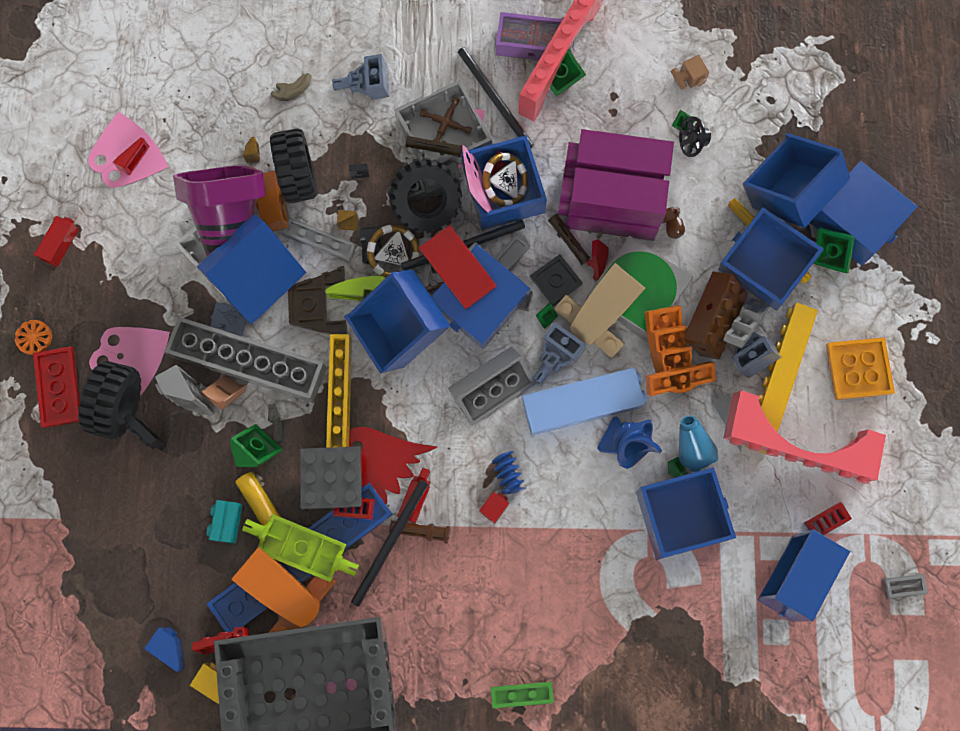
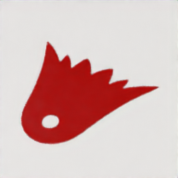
M356 427L349 431V447L355 441H360L363 445L361 450L362 488L370 483L385 504H387L385 490L400 494V485L397 477H414L406 463H419L420 460L414 455H420L437 448V446L423 445L395 438L368 427Z

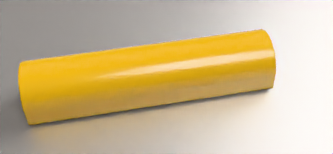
M253 472L246 473L236 480L235 483L261 525H267L272 514L280 517Z

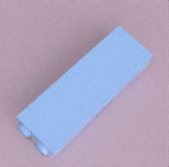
M634 367L523 395L522 402L531 436L643 408L645 402H647L645 391H641L640 383L642 381L639 372L636 373Z

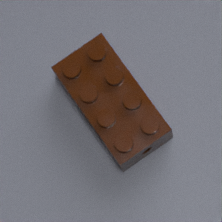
M712 272L683 337L700 356L720 360L727 343L723 341L725 334L731 329L733 321L739 316L742 306L747 300L748 292L733 274Z

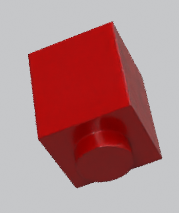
M493 492L479 512L496 524L509 506L508 498L501 492L498 494Z

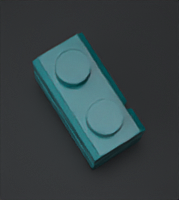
M216 500L210 511L213 519L212 524H209L207 527L208 540L236 544L242 504Z

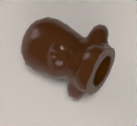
M678 207L666 208V214L662 221V224L666 223L667 235L673 239L680 238L685 233L683 220L679 217L681 210Z

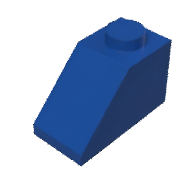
M168 626L166 628H158L144 649L176 672L183 671L185 666L181 639L176 636L177 632Z

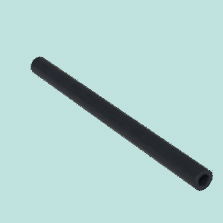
M460 48L458 50L459 56L516 136H526V132L466 48ZM527 135L530 148H532L534 144Z
M519 220L463 240L467 248L474 243L480 245L525 228L523 220ZM422 255L402 262L401 267L403 271L411 270L425 265L429 261Z
M421 479L418 482L352 598L351 603L354 605H361L429 484Z

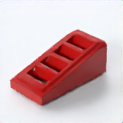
M140 137L112 163L120 171L131 175L150 146L144 138Z
M362 498V507H359L358 514H355L356 507H351V513H347L348 508H344L343 512H339L340 508H334L333 516L373 520L375 500ZM364 503L367 504L366 514H363Z
M839 502L804 522L808 530L814 529L817 531L813 524L816 521L821 529L819 533L825 535L852 518L842 502ZM835 510H836V511L838 512V514L840 515L841 520H840V518L838 517V515L836 514ZM830 513V515L835 521L834 524L832 523L827 514ZM820 518L824 519L828 528H825Z

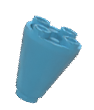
M688 415L680 421L678 458L681 465L689 468L692 472H698L702 468L718 461V449L696 417Z

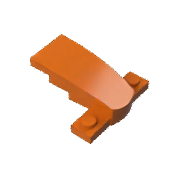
M676 305L645 312L649 349L655 369V374L645 376L647 395L654 396L666 392L685 393L696 387V385L716 381L715 362L708 361L692 365V346L687 345V342L683 339L687 326L682 325L681 306Z
M260 547L255 550L231 579L259 602L282 616L269 633L298 629L311 623L319 612L320 601L336 583L334 579L329 582L315 576L305 587L292 573L290 574L279 562L270 557Z

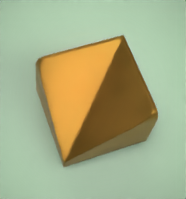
M251 137L245 145L243 157L246 163L260 161L259 144L255 137Z
M338 210L337 226L339 230L357 231L359 220L357 212Z

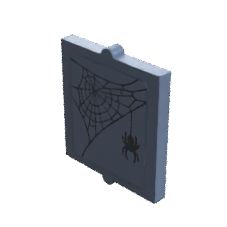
M216 302L214 313L211 315L210 327L242 336L244 326L247 325L246 319L232 305Z

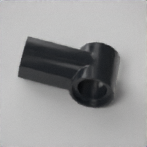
M379 227L360 228L363 264L370 265L367 258L368 242ZM380 238L375 245L374 257L379 252L378 244L380 243Z

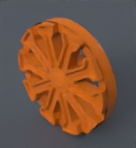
M38 320L24 322L15 333L16 346L27 355L46 351L52 341L50 328Z

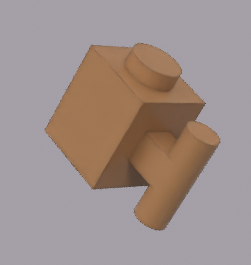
M700 55L684 61L680 69L681 73H679L677 68L670 71L681 90L687 87L685 81L690 88L694 86L699 87L707 81L709 70Z

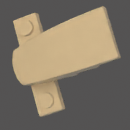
M614 263L582 307L570 296L565 295L554 310L571 323L570 330L575 337L588 345L594 343L608 356L613 358L625 343L612 333L609 328L633 304L645 287Z

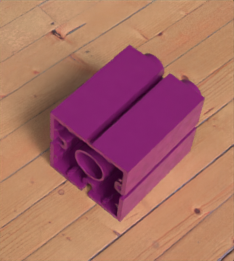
M581 129L579 143H568L558 214L568 216L566 226L573 230L587 232L591 230L594 233L603 232V234L631 236L636 239L654 241L666 214L669 181L664 180V176H670L674 142Z

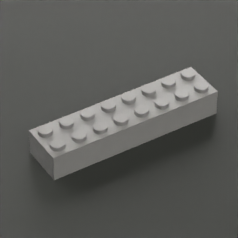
M178 317L165 349V353L171 358L312 403L315 401L326 370L325 364L321 361Z

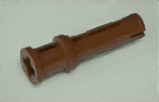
M391 520L389 526V533L391 532L396 521ZM407 523L401 534L426 538L428 541H444V544H448L450 526L439 527L434 526L432 523L428 524V526Z

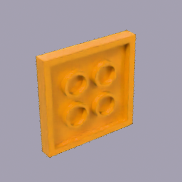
M885 337L829 342L826 344L835 400L895 394Z

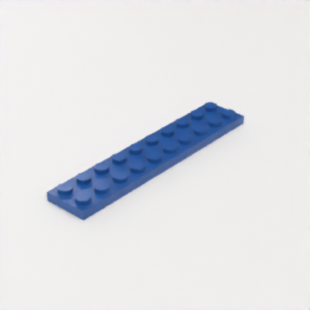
M368 483L362 488V498L375 500L373 520L333 516V509L308 529L347 544L344 550L346 551L393 514L372 485ZM364 503L363 514H366L367 504ZM356 507L355 514H358L359 507ZM348 508L347 513H351V508ZM276 560L301 583L312 576V574ZM236 583L207 603V606L225 632H232L236 627H245L268 609V607Z

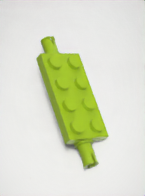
M272 514L267 525L263 526L247 519L245 524L252 526V528L243 526L242 531L259 537L258 547L273 559L331 582L335 572L338 570L355 577L357 572L349 568L351 567L356 570L359 568V564L343 559L342 555L347 544Z

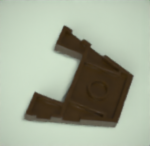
M344 266L337 267L336 270L331 272H324L318 277L298 282L288 290L290 325L328 335L347 334L346 320L327 321L325 293L327 285H335L345 281Z

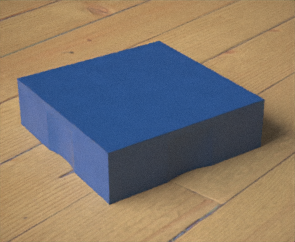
M255 214L246 220L223 245L216 248L197 266L199 271L213 286L221 291L226 300L251 325L307 273L268 225Z

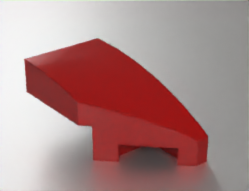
M599 239L592 241V259L586 261L587 265L594 270L593 279L595 281H598L603 274L609 253V247Z

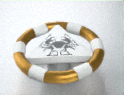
M498 153L486 163L483 171V186L488 198L501 207L518 204L524 198L528 189V175L523 162L518 157L510 153ZM500 160L511 161L490 178V173L496 162ZM516 167L519 173L521 174V187L519 189V192L517 190ZM490 183L493 184L495 188H499L500 190L511 196L513 199L501 200L500 198H498L495 195L493 189L491 188Z
M387 225L378 229L370 238L367 247V258L371 268L379 276H385L386 278L390 272L384 271L375 260L401 265L402 262L408 261L400 233L412 244L413 253L411 259L420 256L418 241L415 235L407 228L400 225ZM396 232L374 257L377 240L384 234Z

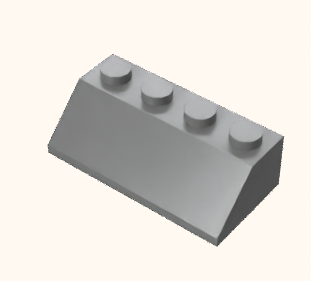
M511 346L450 386L448 390L469 423L473 426L533 386L535 382L521 355Z
M175 365L155 376L158 382L155 384L157 390L161 395L164 394L167 399L169 398L172 403L175 402L177 406H181L189 411L209 416L214 415L207 399L201 395L202 390L197 381L179 366Z

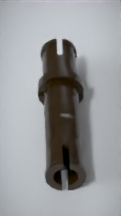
M409 135L406 138L405 144L407 148L437 152L442 156L447 154L461 157L463 147L462 145L447 143L444 140L439 142Z
M558 214L553 215L548 222L556 230L557 236L562 238L580 264H585L591 257L588 256L570 232V227L563 223Z

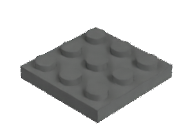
M360 446L300 449L301 509L362 507Z

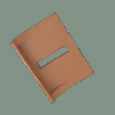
M224 375L203 390L201 395L223 410L246 392L248 383L241 385L227 375Z

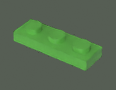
M552 682L491 687L492 709L554 703Z

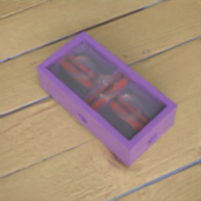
M500 12L496 55L540 60L563 19Z

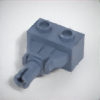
M382 54L364 57V64L355 71H350L347 77L332 79L334 91L350 88L352 93L360 92L363 95H369L372 100L389 97L387 64Z
M554 322L543 337L546 342L543 346V354L539 358L543 363L532 377L534 380H538L541 385L551 371L555 370L558 372L561 367L569 365L572 361L576 363L587 348L585 343L556 322Z
M755 331L742 348L736 346V355L731 357L739 372L747 378L752 377L781 358L773 342L765 336L756 334Z

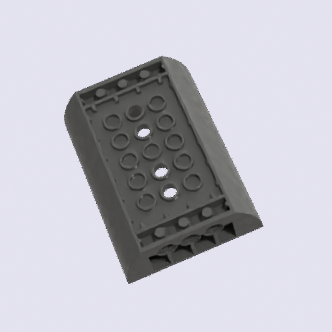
M381 617L214 641L222 731H397L388 641ZM348 679L356 681L357 687L354 691L346 688ZM328 682L336 684L337 689L335 693L330 694L326 691V684ZM288 688H293L296 691V696L293 700H289L285 695ZM268 691H273L276 695V699L272 703L267 702L265 699Z

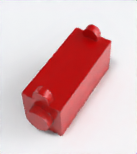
M55 216L33 256L58 268L79 231L74 225L75 222L65 216L64 218Z

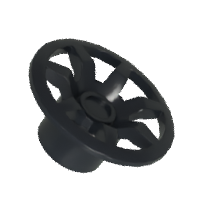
M691 116L681 125L679 143L684 155L695 157L702 151L704 146L710 143L711 132L708 128L704 127L703 122L698 117ZM692 120L697 122L694 126ZM687 123L690 131L684 129ZM682 134L688 136V138L682 141ZM687 144H690V145L687 147V151H686L685 148H684V146L687 145Z

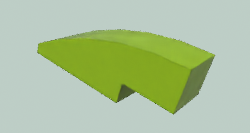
M385 276L349 279L327 288L325 293L328 298L363 301L366 295H369L385 279Z

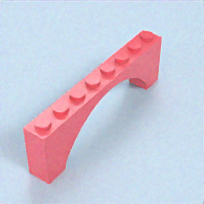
M602 0L573 1L520 92L519 115L535 122L543 108L549 88L565 54L582 27L589 20L593 21L600 9Z
M745 391L733 393L723 439L730 440V444L737 446L743 444L753 451L763 450L766 451L767 455L773 457L780 455L789 462L800 461L806 467H820L823 472L839 473L840 477L848 479L853 477L857 479V482L869 484L870 481L878 480L886 438L885 434L869 429L858 432L857 437L853 441L834 452L814 453L806 451L789 443L772 427L762 411L758 395Z

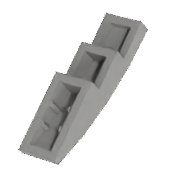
M752 298L741 309L739 316L733 321L732 327L725 334L723 341L742 348L758 327L770 305Z

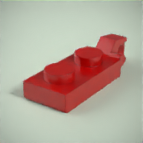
M422 468L419 477L414 475L397 517L400 516L421 479L429 485L408 520L416 524L430 489L431 482L427 480L430 470Z
M236 627L232 632H220L218 636L202 637L200 641L192 643V650L203 655L214 653V641L248 636V628Z

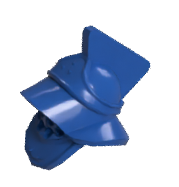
M617 416L613 417L597 447L600 452L617 454L619 465L626 469L633 467L648 452H662L658 443L656 444L652 440L653 424L651 420L648 419L638 423H621Z

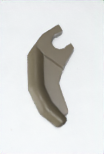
M311 74L301 75L294 83H277L276 88L280 91L278 93L271 91V96L280 101H289L303 94L310 85Z

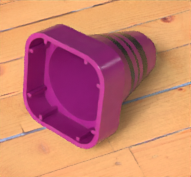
M223 166L173 175L176 199L187 204L207 257L216 248L223 245L254 214L255 199L266 195L263 171L249 166Z

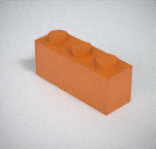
M274 170L263 173L266 195L257 198L255 201L260 215L259 218L268 225L272 232L289 228L286 203L280 190L276 172Z

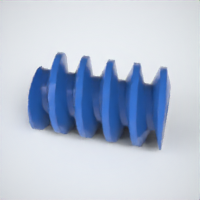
M514 451L500 454L492 460V464L497 465L494 471L500 472L497 475V479H503L499 483V486L505 487L502 490V494L510 495L526 489V487H520L524 480L517 479L522 474L521 472H515L519 465L512 464L517 460L516 457H510Z

